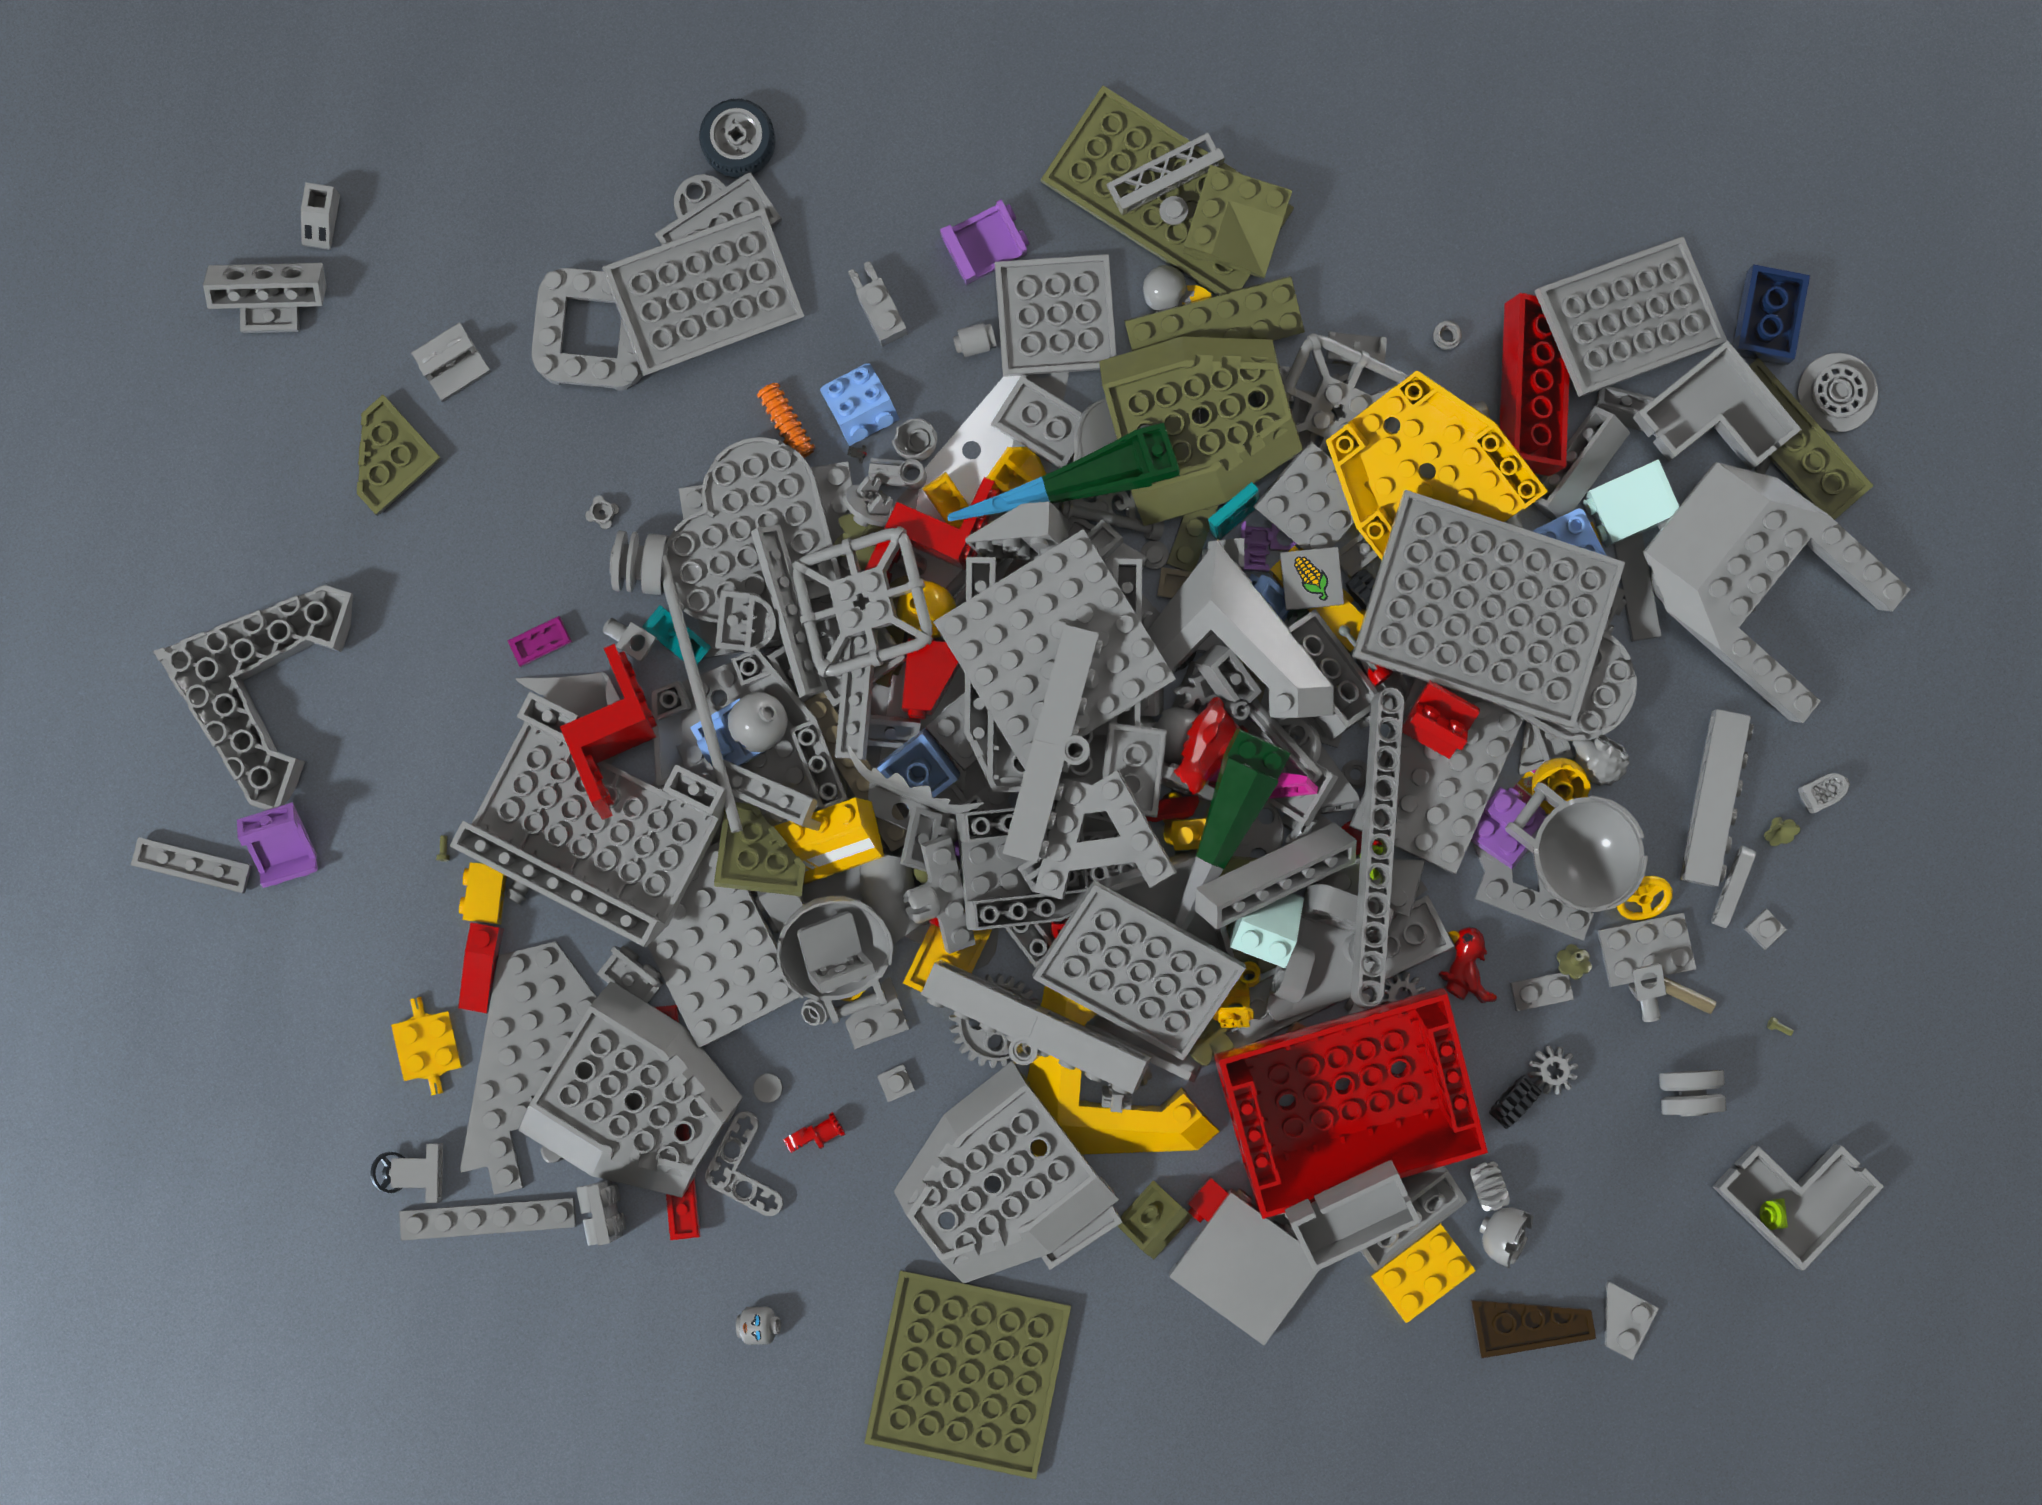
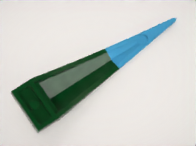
M1160 423L1136 429L1066 466L1012 490L950 513L947 518L948 521H955L1011 511L1020 504L1049 501L1053 504L1150 487L1154 482L1180 476V469L1165 425Z

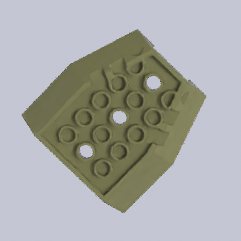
M1178 337L1099 361L1102 386L1117 439L1139 429L1143 425L1148 424L1152 426L1164 423L1180 469V476L1154 482L1150 487L1131 490L1144 526L1227 503L1251 482L1255 484L1303 451L1279 370L1280 364L1273 340ZM1262 392L1265 395L1264 404L1257 408L1252 407L1249 403L1251 394ZM1200 408H1205L1209 412V419L1203 424H1198L1193 419L1195 411Z

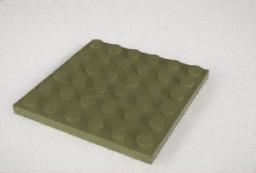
M900 1270L864 1444L1036 1479L1071 1305Z

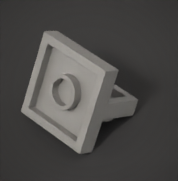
M460 322L411 352L419 365V369L430 382L442 402L491 372Z

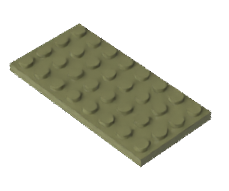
M1102 85L1041 178V182L1213 293L1220 295L1242 289L1251 274L1183 253L1184 244L1207 173L1123 216L1121 215L1106 184L1190 142V140ZM1196 146L1191 157L1198 159L1208 154V152ZM1190 150L1182 154L1189 155ZM1174 157L1169 160L1166 170L1174 171L1184 166L1187 160ZM1165 162L1157 167L1163 168ZM1226 163L1219 166L1220 168L1241 174ZM1149 170L1143 174L1141 183L1149 184L1159 179L1161 173ZM1139 176L1131 180L1138 181ZM1127 183L1115 187L1120 198L1135 191L1136 186ZM1170 196L1182 198L1188 206V215L1181 224L1169 225L1160 217V205L1163 200ZM1290 204L1287 206L1280 230L1294 210V207Z

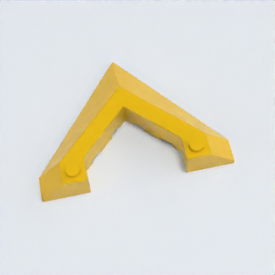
M1044 985L1042 1007L1083 1026L1097 1015V1013ZM1050 1055L1048 1057L1040 1056L1029 1065L1027 1080L1030 1082L1029 1086L1082 1155L1199 1150L1220 1132L1182 1087L1160 1106L1131 1105V1110L1123 1109L1122 1113L1110 1112V1108L1101 1107L1099 1102L1079 1100L1082 1070L1076 1067L1074 1070L1063 1067L1058 1063L1059 1059ZM1040 1139L1034 1141L1032 1144L1033 1154L1035 1156H1044L1047 1152V1144Z

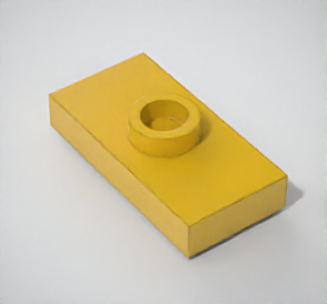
M944 472L923 487L922 490L945 523L960 529L964 519L948 521L947 516L950 513L969 507V505L948 474Z

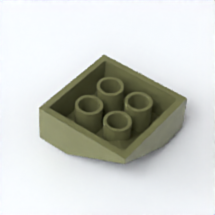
M1210 165L1184 244L1183 253L1265 278L1292 190Z

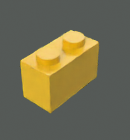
M470 862L469 868H465L463 873V885H467L466 895L461 897L459 904V914H463L462 920L501 925L507 876L485 864Z

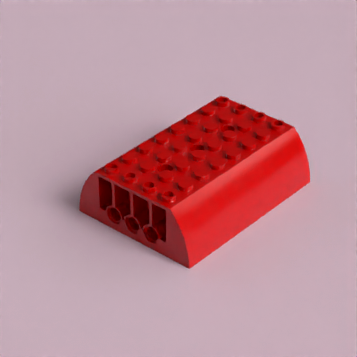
M1444 988L1431 990L1215 1054L1217 1070L1243 1164L1262 1219L1285 1213V1209L1306 1199H1309L1310 1203L1316 1201L1315 1195L1389 1160H1392L1400 1178H1404L1488 1153L1448 993ZM1398 1061L1406 1063V1068L1403 1072L1399 1074L1391 1072V1067L1394 1063ZM1348 1078L1350 1085L1346 1089L1338 1090L1335 1088V1084L1339 1079ZM1291 1094L1294 1096V1101L1291 1105L1281 1106L1279 1104V1100L1283 1095Z

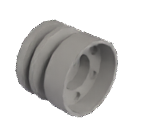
M619 530L610 555L612 589L614 591H621L624 579H626L627 592H633L636 581L641 580V588L644 594L663 595L664 588L661 581V568L664 546L669 538L668 535L649 533L644 546H640L638 532L631 534L628 544L627 532Z

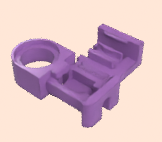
M1244 521L1241 525V538H1244V547L1247 544V549H1244L1243 571L1269 572V564H1265L1266 555H1269L1270 551H1289L1294 545L1296 546V543L1293 541L1288 546L1279 544L1277 534L1281 530L1273 523L1271 528L1246 526V521Z

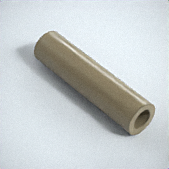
M1664 976L1667 994L1708 1014L1713 1012L1717 1001Z

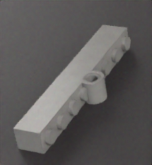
M1064 624L1003 850L1005 855L1038 863L1039 857L1045 859L1049 841L1044 840L1047 829H1053L1057 815L1056 812H1052L1054 800H1061L1065 785L1059 783L1062 771L1068 773L1070 764L1080 765L1089 758V743L1083 737L1078 736L1080 727L1075 726L1078 714L1084 715L1088 698L1083 697L1085 686L1091 687L1095 670L1090 668L1093 657L1099 658L1103 641L1098 640L1099 633ZM1073 743L1080 744L1083 749L1082 754L1076 758L1071 757L1068 752L1069 746Z
M943 960L933 964L921 993L922 996L928 998L927 1002L939 1008L946 1006L954 1010L953 1014L961 1019L969 1020L971 1018L980 1022L979 1026L984 1030L993 1033L997 1030L1006 1034V1039L1011 1042L1009 1055L1019 1065H1028L1040 1056L1048 1057L1050 1055L1059 1059L1058 1063L1063 1067L1074 1070L1076 1067L1085 1071L1087 1078L1096 1082L1104 1080L1112 1084L1111 1088L1127 1095L1128 1092L1133 1094L1138 1090L1151 1060V1057ZM1022 1043L1029 1045L1031 1049L1030 1054L1023 1051Z

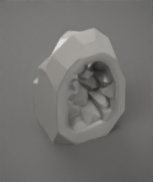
M1828 773L1799 787L1798 791L1806 809L1813 814L1843 799L1847 795L1850 782L1848 778L1838 773Z

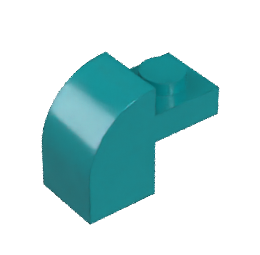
M659 605L642 628L655 636L664 647L684 662L671 613ZM687 627L695 660L698 664L711 649V646Z

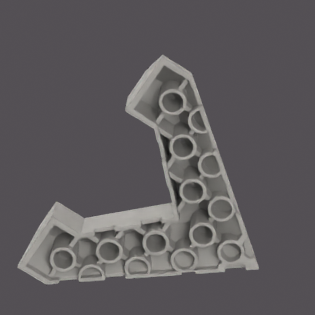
M1216 540L1147 630V633L1172 673L1184 664L1210 635L1215 633L1269 688V717L1302 718L1334 715V685L1315 665V661L1304 647L1296 641L1289 632V628L1262 594L1251 584V580L1239 565L1224 550L1225 548L1220 541ZM1164 687L1141 701L1140 716H1157L1164 711Z
M323 585L306 594L294 596L276 603L275 606L262 611L258 610L214 627L215 629L201 632L169 647L153 651L166 669L179 694L187 702L188 708L207 738L220 754L233 779L241 787L247 801L252 806L269 810L285 805L297 787L305 761L277 752L243 681L314 644L342 652L351 626L352 593Z

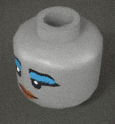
M746 1307L736 1318L737 1336L747 1345L771 1344L775 1335L779 1334L781 1330L780 1318L775 1316L774 1311L770 1307Z

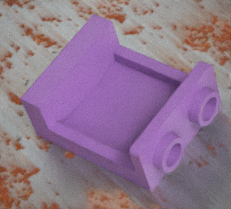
M1002 199L996 201L995 206L953 227L948 225L940 229V235L966 285L994 272L995 262L1016 261L1027 255L1026 246L1030 245L1023 229L1017 230L1013 222L1017 219L1010 204L1004 205Z
M293 802L237 819L238 839L242 846H247L259 871L260 883L263 888L278 885L297 877H304L318 870L316 851Z

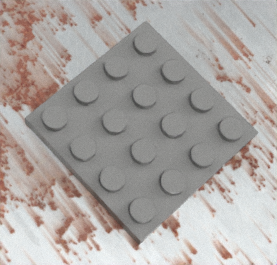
M1109 254L995 262L1003 377L1100 370L1099 361L1116 356Z

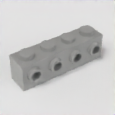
M1594 406L1567 443L1566 467L1551 476L1544 475L1540 481L1548 492L1533 504L1544 516L1555 520L1574 511L1630 434L1629 430L1615 414Z

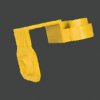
M1244 962L1246 966L1245 971L1213 1016V1019L1220 1023L1221 1028L1250 1027V1020L1254 1019V1012L1250 1008L1249 987L1256 986L1261 979L1260 969L1256 963ZM1247 974H1253L1255 976L1252 980H1246L1244 978ZM1238 1003V1004L1242 1005L1243 1007H1229V1006H1230L1231 1004Z

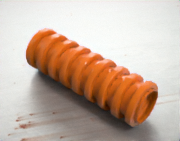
M771 383L758 392L757 397L763 400L761 402L762 406L767 407L766 413L771 414L770 420L776 423L774 425L775 429L780 430L779 436L784 437L783 443L796 450L803 458L809 456L814 452L815 446L810 444V437L805 436L806 430L801 429V421L797 422L798 416L792 413L793 407L788 406L789 400L783 397L785 395L784 391L779 390L780 384Z

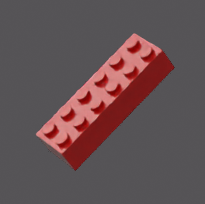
M1519 293L1504 304L1500 429L1535 474L1551 476L1566 467L1569 373L1535 295Z

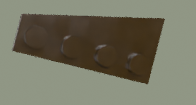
M1470 1300L1481 1359L1596 1339L1592 1311L1590 1309Z

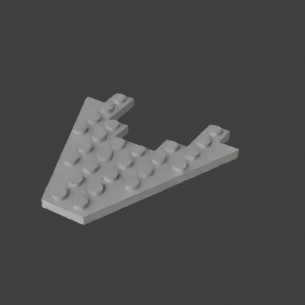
M556 941L501 954L498 958L460 1167L462 1173L488 1166L494 1195L524 1188L511 1131L520 1129L533 1096L537 1093L589 1006L597 998L591 987ZM583 1062L579 1065L577 1072L580 1078L588 1079L591 1077L593 1069L589 1063ZM637 1093L630 1094L627 1098L628 1107L632 1110L639 1109L642 1105L641 1096Z

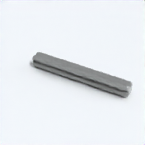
M1257 698L1251 703H1247L1245 706L1250 707L1249 716L1276 746L1291 753L1288 760L1301 775L1308 776L1313 783L1317 782L1322 776L1321 770L1274 717H1269V712Z

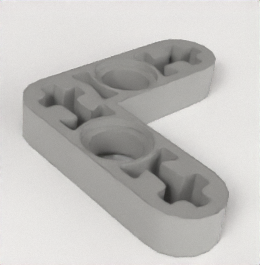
M743 1111L733 1118L706 1170L705 1180L711 1188L765 1216H774L783 1207L781 1194L737 1170L759 1127L757 1116L752 1112ZM749 1116L753 1129L745 1130L742 1136L748 1138L745 1144L739 1138L731 1137L730 1134L732 1131L738 1134L741 1129L738 1120H744ZM728 1142H736L740 1146L738 1157L731 1159L725 1155L724 1147ZM718 1157H720L725 1162L734 1164V1167L731 1170L730 1167L726 1166L723 1175L727 1177L726 1181H719L716 1184L713 1182L714 1176L711 1175L712 1170L718 1171L722 1163L717 1162ZM741 1181H747L752 1185V1194L747 1198L740 1197L736 1192V1187ZM758 1187L764 1190L760 1194L761 1196L769 1198L771 1195H774L776 1197L774 1202L778 1204L777 1208L772 1207L767 1211L764 1209L766 1204L759 1199L756 1205L751 1203L757 1195Z

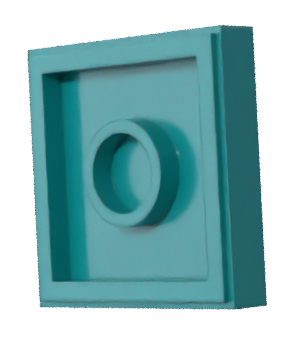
M1253 482L1248 484L1208 519L1211 534L1216 540H1221L1256 510L1253 506L1260 499L1259 489Z

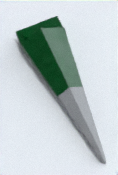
M1236 729L1223 756L1201 840L1174 925L1183 930L1187 929L1197 913L1195 911L1196 888L1221 875L1277 786L1278 778L1291 754L1289 751L1244 730Z

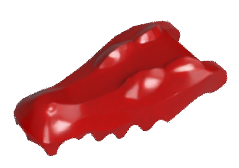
M1214 697L1209 702L1207 708L1192 722L1193 726L1187 732L1189 739L1183 744L1185 749L1181 755L1184 758L1181 765L1174 770L1176 776L1180 777L1181 782L1187 784L1189 791L1193 795L1199 793L1204 788L1206 782L1220 771L1224 753L1236 729L1239 728L1249 733L1243 725L1238 726L1223 709L1224 702L1220 697Z

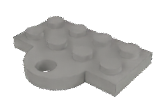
M751 172L743 175L727 187L713 176L700 174L689 177L678 187L674 196V209L678 219L655 233V236L661 245L763 208L771 227L781 222L782 218ZM693 185L702 187L703 193L698 199L689 198L687 196L689 187Z
M1288 718L1278 723L1294 741L1296 731L1304 728L1305 737L1297 745L1322 772V776L1314 783L1318 787V794L1272 798L1267 801L1302 825L1309 827L1337 781L1338 776L1317 763L1321 753V740L1316 729L1311 724L1300 719ZM1248 719L1243 726L1250 734L1274 744L1256 723ZM1287 760L1282 773L1301 775L1293 764Z

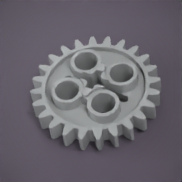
M1000 973L997 974L995 981L992 980L989 974H986V981L1033 1003H1040L1037 998L1029 999L1033 994L1030 988L1022 992L1025 985L1022 981H1019L1014 986V977L1009 976L1006 982H1004L1003 976ZM955 1015L949 1016L951 1021L956 1022V1025L951 1026L949 1030L952 1033H959L954 1037L953 1042L955 1044L963 1042L959 1051L963 1054L970 1050L968 1054L970 1061L979 1056L978 1064L980 1066H983L987 1060H989L991 1068H995L997 1061H1000L1003 1067L1007 1065V1059H1011L1009 1055L1011 1042L1006 1039L1003 1033L997 1030L995 1033L989 1032L979 1025L970 1026L969 1020L961 1019ZM997 1034L1001 1036V1042L997 1047H988V1039L992 1035ZM1022 1043V1049L1027 1053L1025 1048L1029 1047V1045Z

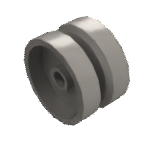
M1724 1070L1659 1073V1083L1662 1090L1679 1091V1095L1665 1096L1661 1099L1663 1115L1704 1116L1708 1115V1113L1727 1111L1726 1096L1720 1093L1707 1094V1089L1721 1088L1725 1085Z

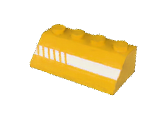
M855 797L813 812L811 819L821 822L818 831L800 826L791 821L773 826L787 842L788 847L806 865L804 884L884 857L872 801Z

